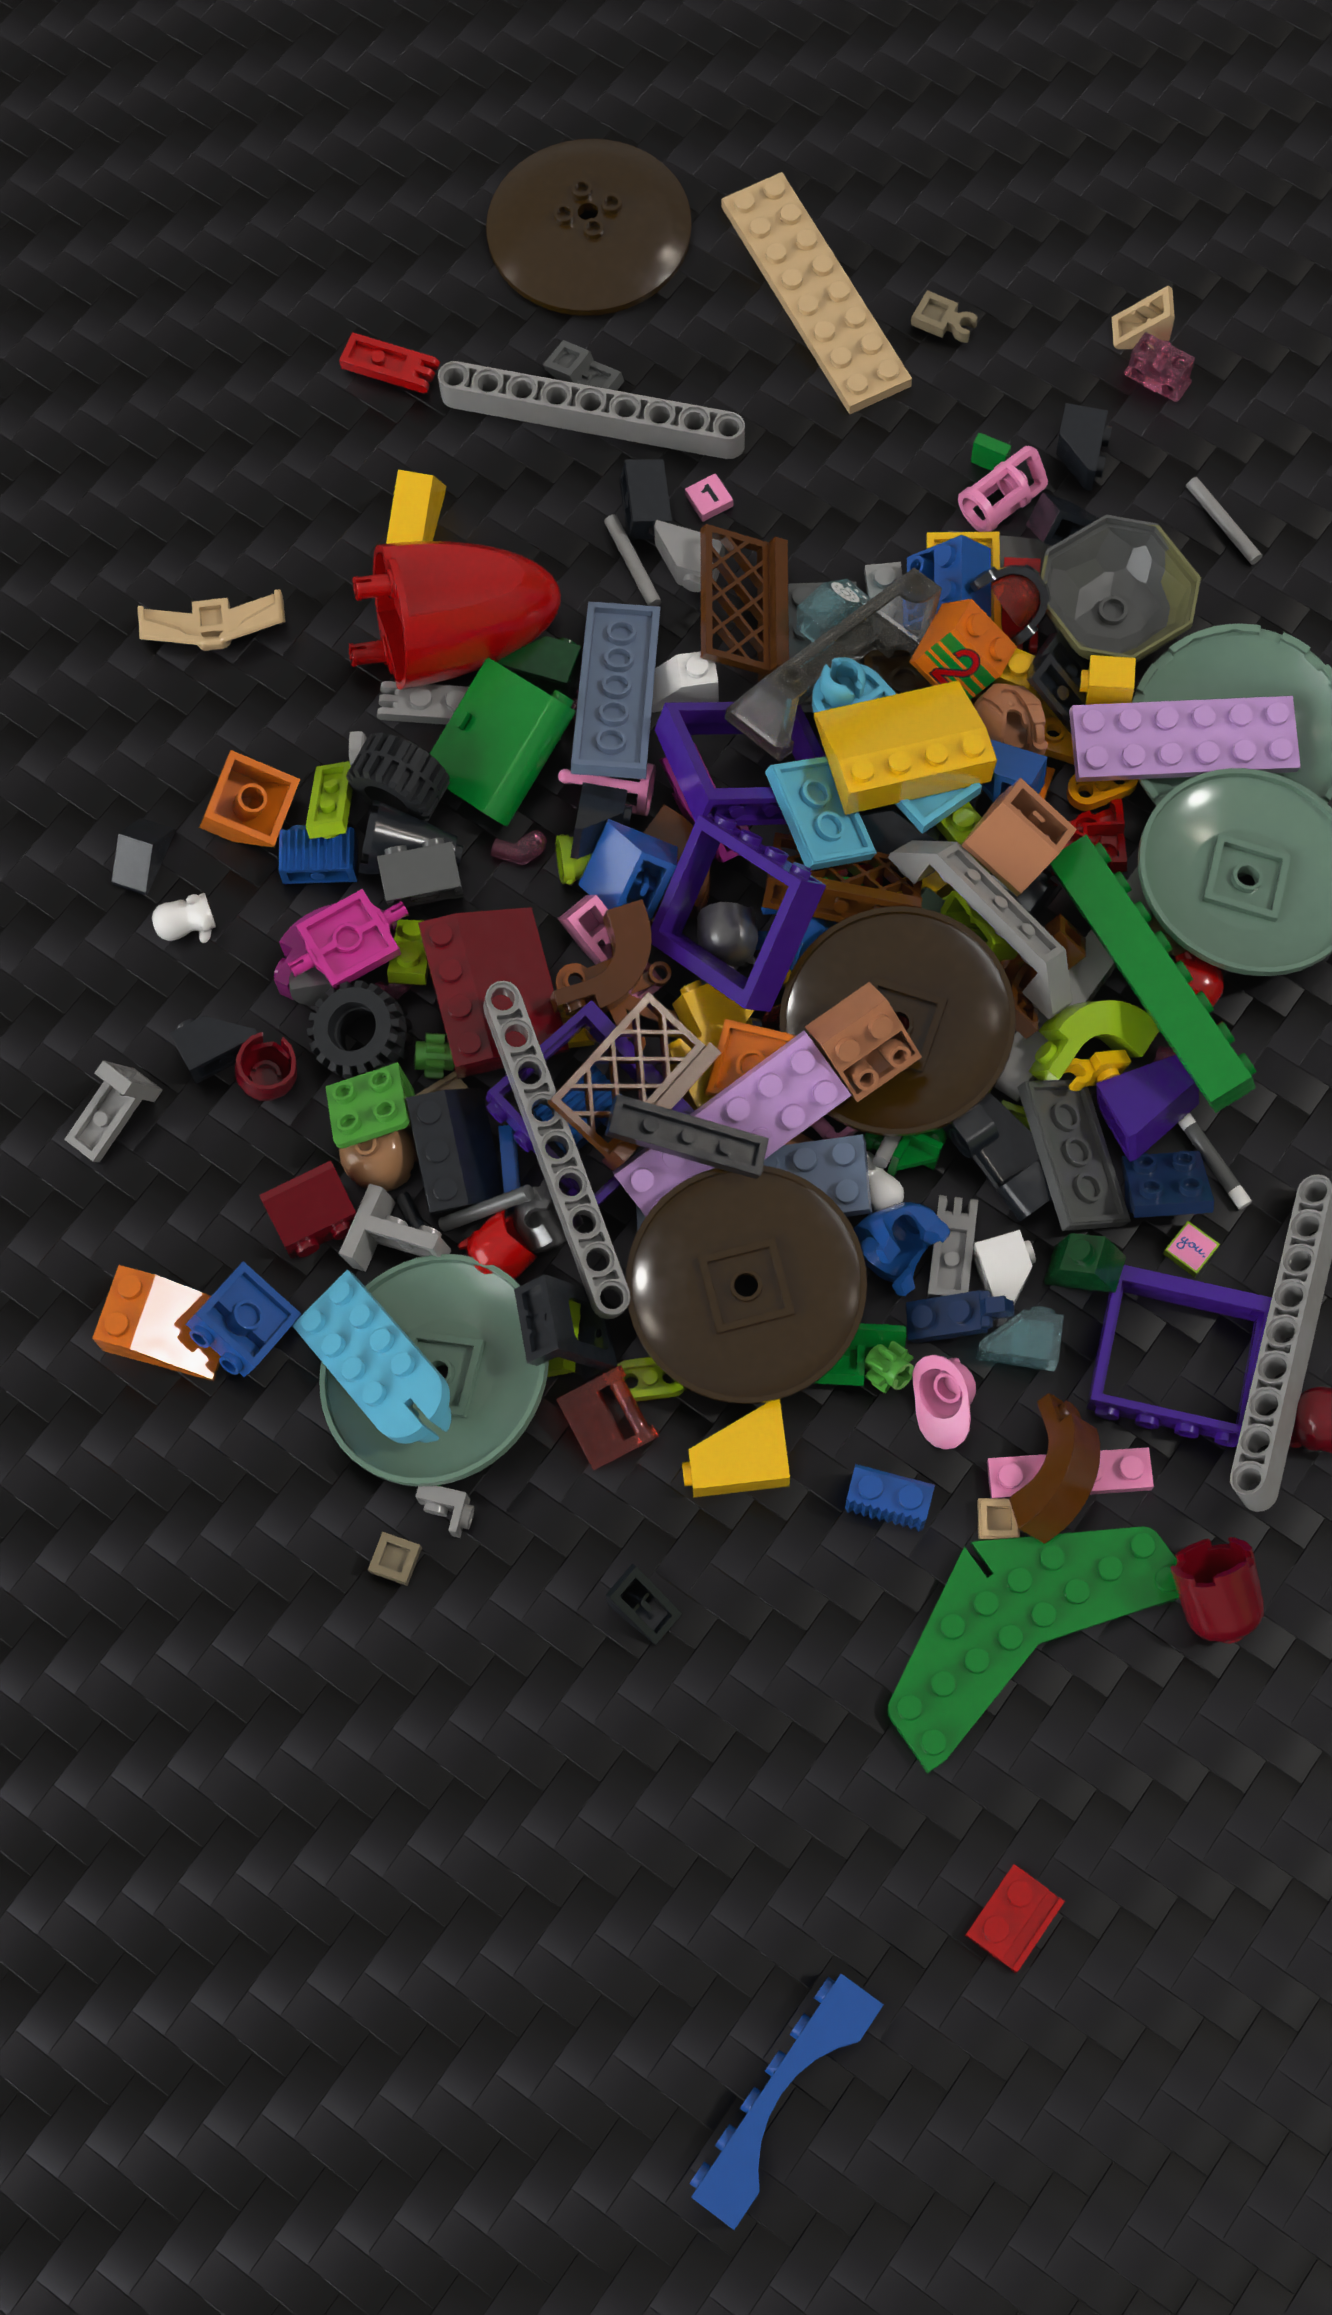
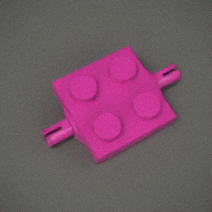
M361 889L296 925L300 936L305 942L307 953L287 964L295 978L315 966L317 970L325 975L330 985L335 990L340 989V983L347 981L350 983L401 955L400 948L391 935L389 925L408 916L409 913L402 901L381 912L379 908L370 902L364 890Z

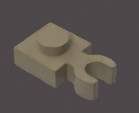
M927 290L912 315L911 325L943 338L946 331L952 332L956 340L967 343L970 331L962 328V326H969L975 329L978 317L971 312L958 313L957 302Z

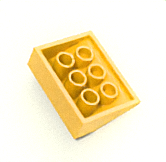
M959 680L814 713V720L845 815L899 803L905 799L913 800L969 787L974 783L983 784L991 782L997 758L986 726Z

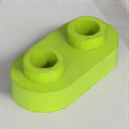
M651 1357L624 1360L617 1364L618 1367L612 1370L610 1376L614 1394L625 1402L675 1397L687 1389L676 1381L671 1384L666 1383L663 1380V1376L666 1373ZM634 1377L638 1380V1385L632 1389L626 1388L623 1385L625 1379Z

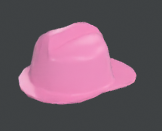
M938 1355L924 1356L916 1363L912 1373L919 1429L925 1439L933 1446L945 1450L956 1448L965 1441L970 1431V1404L973 1402L976 1394V1382L969 1369L960 1363L959 1358L947 1359Z

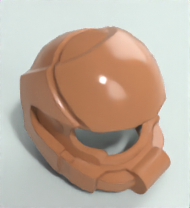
M996 683L976 700L973 706L986 726L991 740L1045 755L1048 743L1045 740L1044 726L1046 720L1040 700L1024 686Z

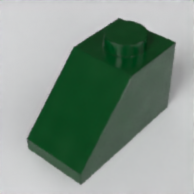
M545 636L498 660V663L549 695H552L554 690H557L570 698L581 670V646L567 638L555 639Z
M1071 1233L1054 1246L1043 1282L1046 1285L1115 1293L1126 1256L1107 1237Z

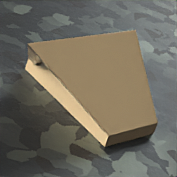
M1166 286L1112 316L1113 345L1116 349L1168 348L1175 319L1172 288Z

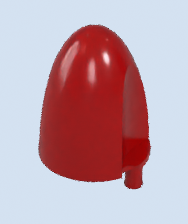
M450 541L379 544L374 551L373 575L353 577V590L357 601L375 598L381 637L378 641L350 643L349 656L352 667H357V665L384 662L385 665H388L390 674L394 675L396 686L400 690L446 681L479 670L488 657L498 662V660L538 638L550 626L558 613L561 603L559 586L544 567L531 559L504 549Z

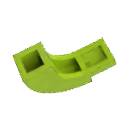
M1116 1000L1076 1003L1048 1019L1038 1030L1048 1042L1044 1043L1035 1054L1036 1060L1029 1069V1072L1039 1081L1060 1080L1080 1048L1093 1037L1103 1041L1112 1050L1125 1049L1129 1058L1143 1057L1160 1030L1148 1013L1130 1003Z

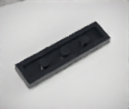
M619 1094L613 1099L605 1136L753 1179H758L762 1174L769 1138Z

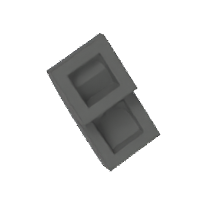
M565 340L559 344L543 364L547 372L562 381L616 391L624 382L620 371L594 361L591 351Z

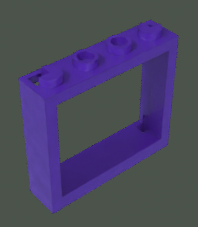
M799 701L666 702L654 729L695 822L698 815L715 818V815L719 813L728 819L737 821L736 826L787 824L771 787L714 788L690 735L783 733L796 761L825 756Z
M719 813L715 815V818L698 815L652 923L651 944L744 1009L771 1012L826 885L811 876V868L800 863L793 862L792 864L787 860L789 855L786 852L773 846L766 847L761 844L763 840L761 836L748 830L736 828L737 821L728 819ZM720 843L788 886L749 978H746L682 934Z
M591 1000L540 1045L545 1062L583 1028L601 1044L616 1027L615 1024ZM618 1037L615 1040L616 1057H635L634 1045L627 1037ZM619 1064L637 1084L636 1064ZM644 1064L645 1084H660L663 1081V1076L652 1064ZM523 1068L518 1072L519 1078L523 1082L535 1070ZM506 1075L487 1092L485 1100L489 1104L486 1108L499 1123L502 1124L504 1121L508 1123L515 1131L513 1138L523 1150L528 1153L532 1150L535 1153L522 1116L505 1099L513 1091ZM646 1091L647 1096L649 1097L653 1091ZM683 1098L672 1108L674 1111L688 1115L694 1112V1109ZM548 1144L545 1145L546 1152L550 1157L560 1158ZM615 1176L594 1193L598 1206L603 1204L622 1186ZM564 1178L560 1180L569 1189L566 1192L567 1196H575L580 1192L579 1185L574 1179Z
M1124 1265L1116 1292H1109L1086 1409L1094 1410L1095 1415L1100 1418L1117 1420L1120 1416L1135 1420L1134 1423L1143 1428L1158 1429L1160 1425L1175 1429L1174 1433L1179 1436L1198 1438L1199 1435L1215 1438L1214 1442L1219 1445L1237 1447L1272 1297ZM1123 1292L1254 1321L1236 1424L1103 1394Z

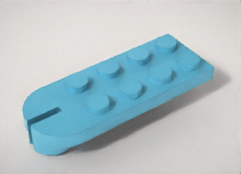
M847 657L832 659L831 668L827 664L824 665L821 676L813 688L812 709L815 713L891 696L896 693L870 667L859 664ZM974 783L969 787L913 800H901L899 803H895V805L923 834L981 794L982 785Z
M346 1270L292 1325L293 1328L381 1433L391 1440L402 1444L416 1441L424 1443L438 1441L440 1437L421 1422L419 1413L412 1405L415 1403L432 1423L446 1432L452 1421L451 1409L449 1407L450 1390L447 1381L360 1280L349 1270Z

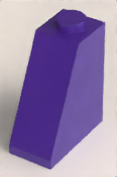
M1176 1055L1096 1083L1097 1108L1129 1162L1138 1159L1199 1105V1088Z

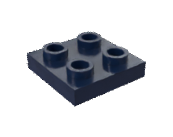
M1200 1151L1158 1154L1143 1153L1138 1159L1129 1162L1126 1156H1122L1121 1169L1125 1180V1204L1128 1213H1133L1134 1218L1213 1213L1214 1198Z

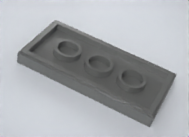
M1073 1080L1023 1082L1017 1088L1062 1231L1122 1227L1131 1222L1088 1086L1080 1091H1072L1068 1086Z

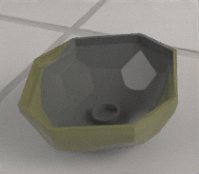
M1105 515L1048 548L1041 572V578L1045 584L1047 583L1051 596L1045 614L1057 632L1060 631L1071 648L1079 656L1090 660L1091 655L1136 658L1137 663L1192 627L1201 577L1157 523ZM1038 591L1036 600L1040 605V594Z

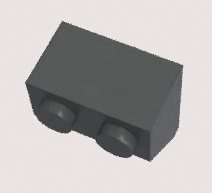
M434 838L423 841L421 848L407 850L406 845L394 846L385 849V855L377 856L385 899L389 908L399 903V901H402L406 908L464 897L452 841L445 843L444 838Z

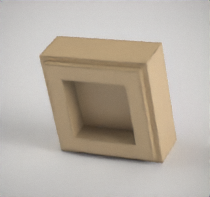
M978 1498V1541L1020 1537V1529L1018 1528L1009 1498Z

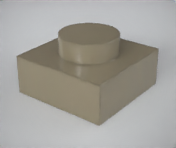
M382 1532L368 1571L408 1586L422 1547L420 1544Z

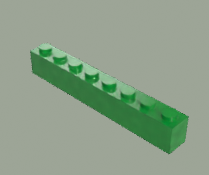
M1086 834L1062 849L1059 855L1050 863V867L1213 1111L1217 1113L1256 1088L1252 1075L1257 1071L1244 1052L1239 1056L1230 1045L1235 1042V1039L1225 1023L1222 1021L1216 1025L1209 1014L1214 1011V1008L1202 991L1195 994L1188 984L1193 978L1181 960L1177 963L1173 962L1168 954L1173 949L1161 930L1154 934L1147 923L1152 918L1140 900L1134 904L1127 893L1132 891L1123 874L1120 871L1113 874L1107 864L1112 860L1100 842L1093 845Z

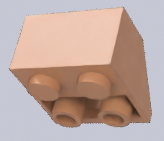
M1020 778L996 798L961 846L1018 897L1059 855L1077 829Z
M870 982L805 1026L821 1054L857 1102L922 1058L888 1000Z

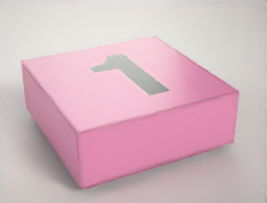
M716 473L685 488V496L702 522L733 507V499Z

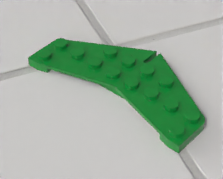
M1142 1526L1063 1533L1056 1535L1046 1544L1032 1536L971 1542L970 1546L991 1574L988 1578L964 1546L888 1705V1715L891 1722L927 1774L948 1759L1038 1645L1179 1599L1171 1572V1566L1177 1564V1559L1156 1531Z

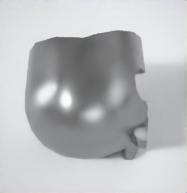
M718 902L701 909L697 916L698 945L735 970L740 966L746 968L749 964L754 965L756 958L753 954L758 942V928L754 908L738 903Z
M545 1179L539 1187H533L534 1198L516 1205L513 1212L515 1228L529 1250L535 1253L549 1251L567 1241ZM580 1215L573 1218V1226L575 1230H578L579 1226L584 1224Z

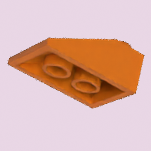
M118 1265L92 1338L102 1351L214 1381L220 1365L219 1358L221 1356L210 1346L203 1348L197 1345L190 1337L189 1332L191 1329L186 1325L210 1295L155 1274Z

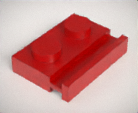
M1013 1864L965 1936L1017 1973L1065 1901Z

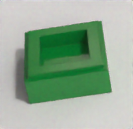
M978 433L973 442L971 463L992 471L1000 462L1010 458L1011 445Z

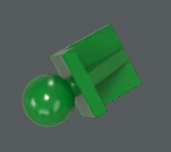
M939 1128L923 1134L903 1136L892 1155L887 1173L894 1177L898 1170L920 1165L934 1170L942 1147L947 1140L945 1131ZM866 1133V1150L870 1152L873 1149L878 1150L884 1136Z

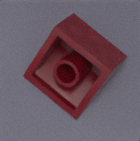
M331 1161L259 1195L291 1259L296 1256H309L320 1248L319 1245L333 1238L334 1240L346 1238L356 1215V1211Z

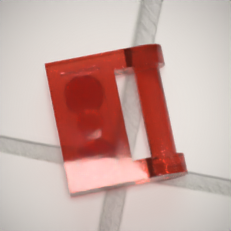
M621 1365L556 1399L593 1470L658 1437L654 1426L647 1424L623 1378L627 1375ZM610 1385L635 1433L627 1439L624 1438L599 1391Z

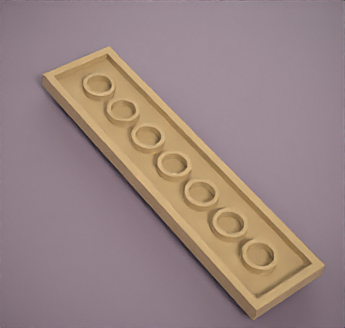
M782 172L721 199V208L849 415L911 387L912 377Z

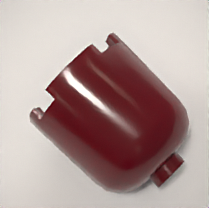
M1235 1537L1228 1538L1229 1544L1211 1545L1210 1539L1190 1544L1176 1554L1177 1564L1171 1566L1173 1579L1189 1626L1197 1635L1209 1641L1223 1643L1240 1641L1258 1627L1264 1616V1600L1252 1547L1246 1541Z

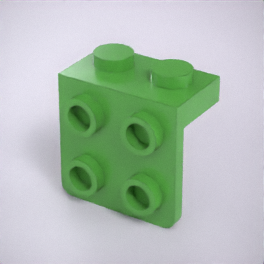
M398 1062L326 1086L334 1143L338 1148L343 1149L404 1129L409 1125L410 1120L406 1097L415 1096V1093Z

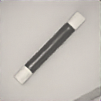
M1188 1113L1178 1124L1197 1151H1200L1201 1157L1237 1208L1241 1210L1247 1207L1252 1200L1195 1119Z

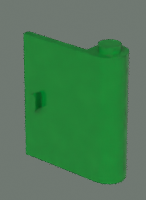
M488 657L430 752L444 767L450 777L447 789L492 819L508 826L575 715L576 711L570 708L574 701L557 690H554L553 694L549 695Z

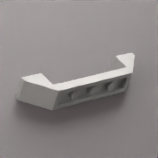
M912 840L890 853L888 858L898 867L901 874L908 877L913 884L937 871L942 880L950 884L966 900L969 907L977 911L993 927L996 934L1004 938L1020 954L1023 961L1037 972L1036 976L1022 993L1038 1011L1042 1012L1048 1019H1051L1071 1004L1073 1000L1066 949L958 842Z

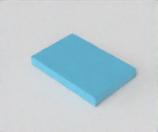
M826 756L774 764L767 768L765 774L805 866L811 868V870L871 860L877 852L860 813L856 812L847 815L844 813Z

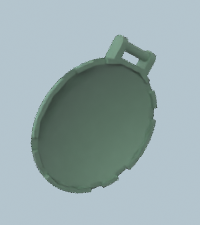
M1225 624L1213 626L1190 634L1171 645L1154 664H1151L1143 675L1132 703L1293 696L1301 768L1297 772L1274 774L1301 784L1326 803L1332 798V668L1329 664L1325 665L1320 658L1311 652L1310 646L1285 632L1282 635L1270 630L1261 629L1260 625ZM1192 777L1138 780L1149 798L1158 805L1171 790ZM1239 873L1237 874V877H1242L1249 874Z

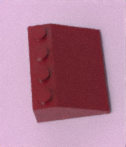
M532 907L455 913L418 922L457 1079L504 1068L483 1009L486 992L495 982L508 981L518 988L539 1045L563 1025L560 1012L555 1014L550 1001L554 989ZM496 995L491 999L493 1006L498 1010H508L513 1006L510 998L505 995ZM511 1031L505 1035L506 1042L512 1047H521L526 1043L525 1037L520 1032ZM568 1042L554 1055L569 1052Z

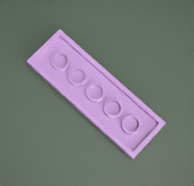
M1293 696L1072 705L1069 710L1076 782L1195 777L1206 772L1229 768L1255 769L1270 773L1297 772L1301 768Z
M802 1031L690 1115L769 1138L765 1155L766 1159L852 1095L808 1034ZM645 1147L612 1172L642 1213L647 1216L660 1199L674 1187L701 1172L714 1169L715 1167Z

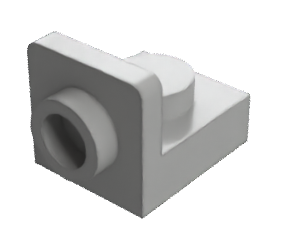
M418 1486L415 1497L421 1505H425L423 1510L427 1513L443 1517L447 1516L448 1511L453 1512L448 1531L453 1537L460 1538L463 1528H470L474 1515V1506L469 1505L470 1498L468 1494L441 1486Z

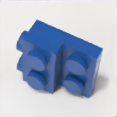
M243 1261L189 1319L186 1325L191 1329L189 1332L190 1337L197 1345L203 1348L210 1346L221 1356L219 1362L227 1372L233 1375L240 1373L245 1377L256 1368L302 1314Z

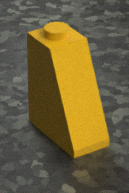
M398 470L386 544L433 541L446 492V485L433 475Z
M780 1399L767 1402L688 1449L689 1462H682L684 1486L693 1487L694 1497L790 1486Z

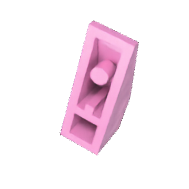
M586 895L561 915L558 920L581 950L596 965L612 958L611 943L603 923V917L608 909L597 895ZM647 962L644 972L649 970L651 966L649 962ZM653 970V976L658 980H662L658 973ZM652 986L632 996L642 999L646 993L649 992L653 995L662 986Z

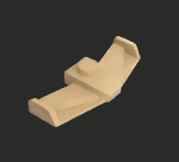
M280 589L274 590V594L231 609L228 598L192 602V614L144 609L143 606L137 607L139 638L141 640L198 645L203 651L224 649L236 638L285 623L284 600Z

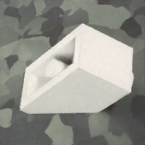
M700 651L675 655L655 668L652 712L662 711L666 702H719L715 662L701 658Z
M1020 1230L974 1243L972 1254L984 1291L991 1292V1297L1006 1296L1007 1299L1014 1301V1305L1029 1278L1033 1267L1032 1264L1036 1263L1032 1244L1029 1240H1023ZM1007 1318L994 1320L996 1326L1004 1325Z

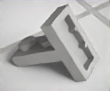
M102 1061L94 1073L104 1082L64 1139L93 1162H100L140 1102L142 1100L155 1102L162 1092L160 1087L135 1068Z
M369 1184L339 1254L352 1268L366 1272L378 1244L421 1257L429 1255L441 1257V1254H450L451 1248L441 1238L442 1234L438 1230L425 1225H421L419 1229L412 1228L405 1221L390 1216L396 1202L383 1187Z

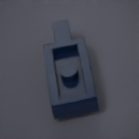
M977 1290L906 1302L908 1341L923 1343L987 1333V1329L993 1327V1320L1014 1317V1301L1007 1299L1006 1296L991 1297V1292Z

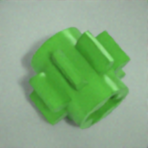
M425 1033V1041H415L414 1069L424 1070V1078L443 1079V1071H453L454 1069L449 1044L445 1042V1034Z
M892 1341L888 1348L883 1344H878L866 1356L865 1369L868 1372L865 1378L870 1380L871 1384L883 1393H887L890 1386L900 1390L912 1378L914 1366L910 1362L913 1356L907 1353L908 1350L895 1341Z

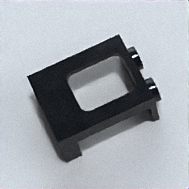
M544 1274L514 1289L528 1364L539 1366L549 1360L560 1357L579 1363L584 1381H589L618 1367L609 1319L601 1318L595 1314L585 1288ZM600 1294L601 1303L606 1307L604 1295ZM569 1300L581 1304L578 1339L574 1333Z

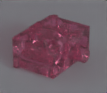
M1145 332L1132 350L1130 362L1124 374L1143 384L1144 387L1153 392H1158L1178 402L1192 383L1190 375L1195 358L1175 348L1169 341H1162ZM1136 369L1140 370L1142 374H1139ZM1167 385H1169L1173 389V391L1169 390L1167 388Z

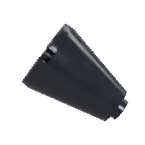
M372 801L371 810L378 811V813L370 811L361 861L368 862V865L360 863L358 873L366 875L380 874L377 856L385 855L384 850L400 845H406L407 850L421 848L423 841L434 838H444L445 843L452 841L458 867L460 866L464 845L457 844L458 836L382 801Z

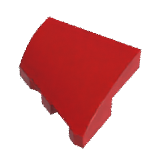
M1122 798L1111 800L1110 808L1093 815L1088 810L1079 814L1073 821H1069L1077 830L1065 847L1087 834L1093 845L1100 842L1109 854L1112 861L1107 865L1112 872H1127Z

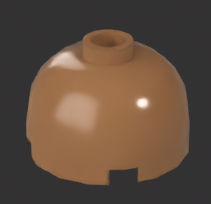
M408 1126L347 1148H339L340 1163L346 1174L352 1181L364 1189H367L369 1184L383 1187L386 1192L395 1190L409 1180L414 1163L418 1162L412 1131Z

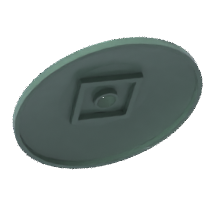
M1229 768L1214 770L1192 777L1171 790L1158 803L1151 813L1140 838L1138 849L1139 881L1146 902L1156 920L1179 945L1213 966L1230 972L1252 976H1277L1301 971L1322 961L1332 953V808L1324 800L1301 784L1283 776L1255 769ZM1237 874H1249L1254 879L1255 885L1247 886L1242 884Z
M441 1254V1257L429 1255L415 1258L388 1269L374 1278L365 1287L435 1368L443 1365L448 1367V1375L445 1380L450 1390L449 1407L452 1420L450 1427L446 1432L432 1423L414 1403L412 1407L419 1413L421 1422L433 1430L440 1437L439 1440L429 1443L416 1441L408 1444L397 1443L376 1428L328 1368L321 1362L319 1378L320 1399L327 1425L339 1446L352 1460L368 1472L387 1481L407 1486L422 1487L448 1484L467 1478L483 1470L504 1455L527 1429L544 1393L549 1361L539 1366L527 1363L514 1289L520 1287V1285L500 1268L494 1265H482L469 1256ZM474 1265L484 1267L491 1271L492 1274H483Z

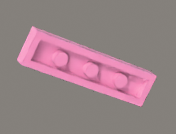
M1149 1447L1100 1451L1098 1474L1090 1495L1150 1491L1154 1488ZM1047 1454L988 1458L987 1469L990 1498H1009L1027 1485L1041 1469Z

